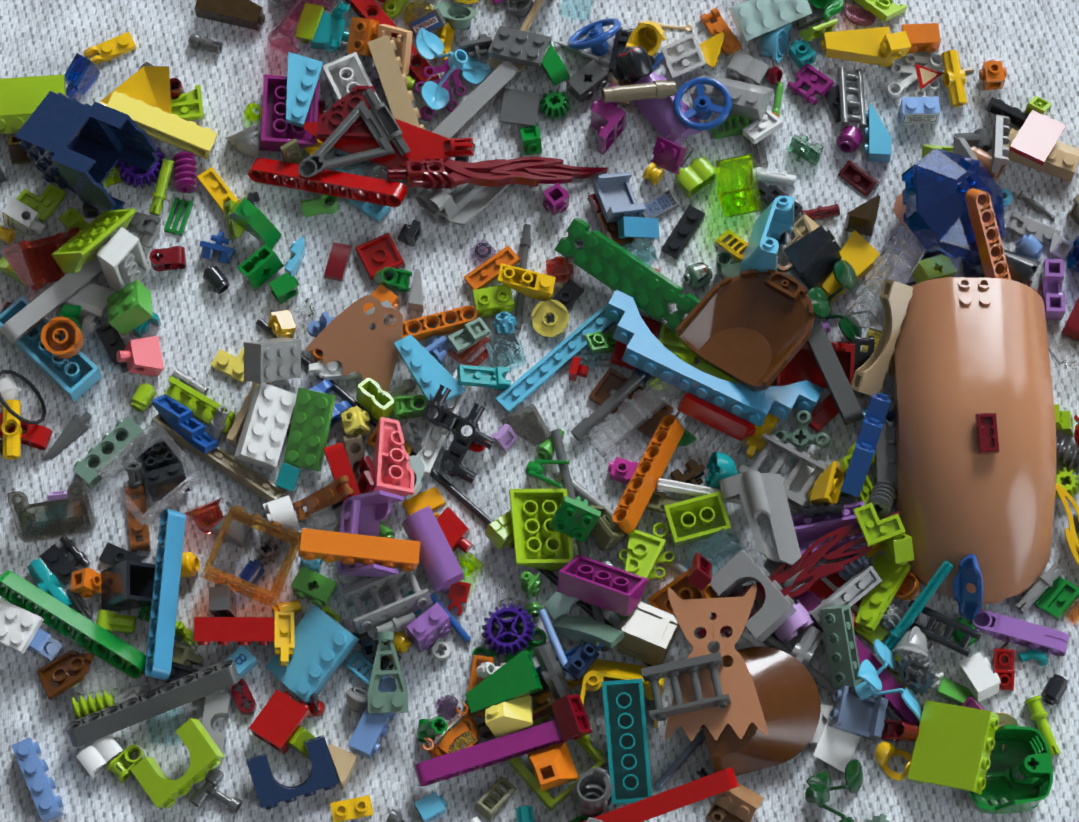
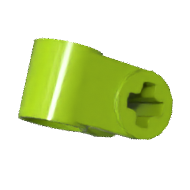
M130 745L118 757L114 758L107 765L106 769L115 774L119 783H123L133 774L130 769L145 757V753L139 746ZM139 752V757L136 760H131L132 753Z

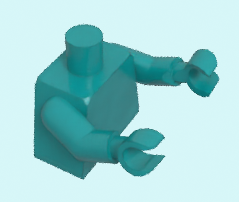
M340 1V4L332 10V15L323 12L315 36L311 41L312 49H323L333 53L341 49L343 41L348 42L349 31H345L346 21L344 20L343 13L349 11L350 4L346 5L343 1Z

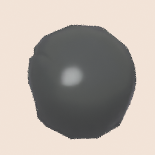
M508 0L506 5L509 13L519 18L528 15L534 1Z

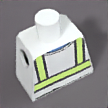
M14 197L10 198L2 211L3 224L27 236H30L33 231L42 235L47 225L39 221L38 212Z

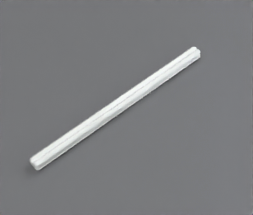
M659 478L657 481L658 490L697 497L721 491V489L662 478ZM737 498L724 500V502L743 505L742 501L737 500ZM788 503L791 514L803 513L801 509Z

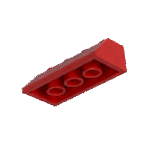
M193 617V641H198V645H210V641H218V645H230V641H238V645H250V641H258V645H270V641H275V617Z

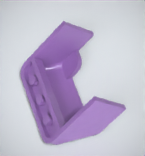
M381 490L347 497L342 504L340 532L379 537L380 520H385L390 515L391 503L404 501V497ZM337 561V570L340 574L384 577L398 574L399 571L376 564L362 566V564L354 563L353 565H345L341 561Z

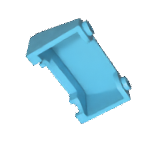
M778 196L757 218L741 262V271L757 269V272H768V269L777 271L779 243L776 239H780L781 234L788 232V234L792 233L794 226V197Z

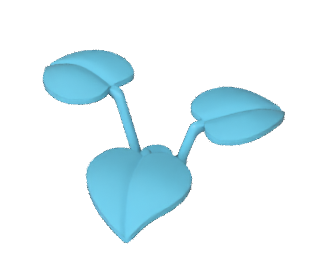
M422 27L418 30L415 43L418 53L423 58L432 60L434 57L437 59L449 57L448 65L450 70L439 84L428 81L421 88V96L426 105L432 110H440L447 105L449 92L441 86L454 69L459 68L462 70V77L473 85L480 84L492 71L485 63L477 62V59L473 57L469 58L462 49H458L454 53L450 51L447 54L440 55L444 50L441 39Z
M876 639L874 641V649L878 657L883 661V666L876 671L875 667L868 660H864L860 664L857 677L865 681L855 686L857 695L860 699L865 700L872 695L876 698L880 695L901 693L904 702L920 722L922 716L921 705L916 695L909 688L878 692L882 690V683L878 675L887 666L893 670L896 662L889 648L879 639Z

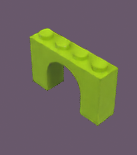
M190 718L176 730V733L190 753V765L182 777L176 780L167 777L153 757H144L130 769L157 808L168 809L176 803L175 800L180 795L187 794L194 783H199L205 779V774L210 770L218 768L221 765L220 761L225 758L198 719Z

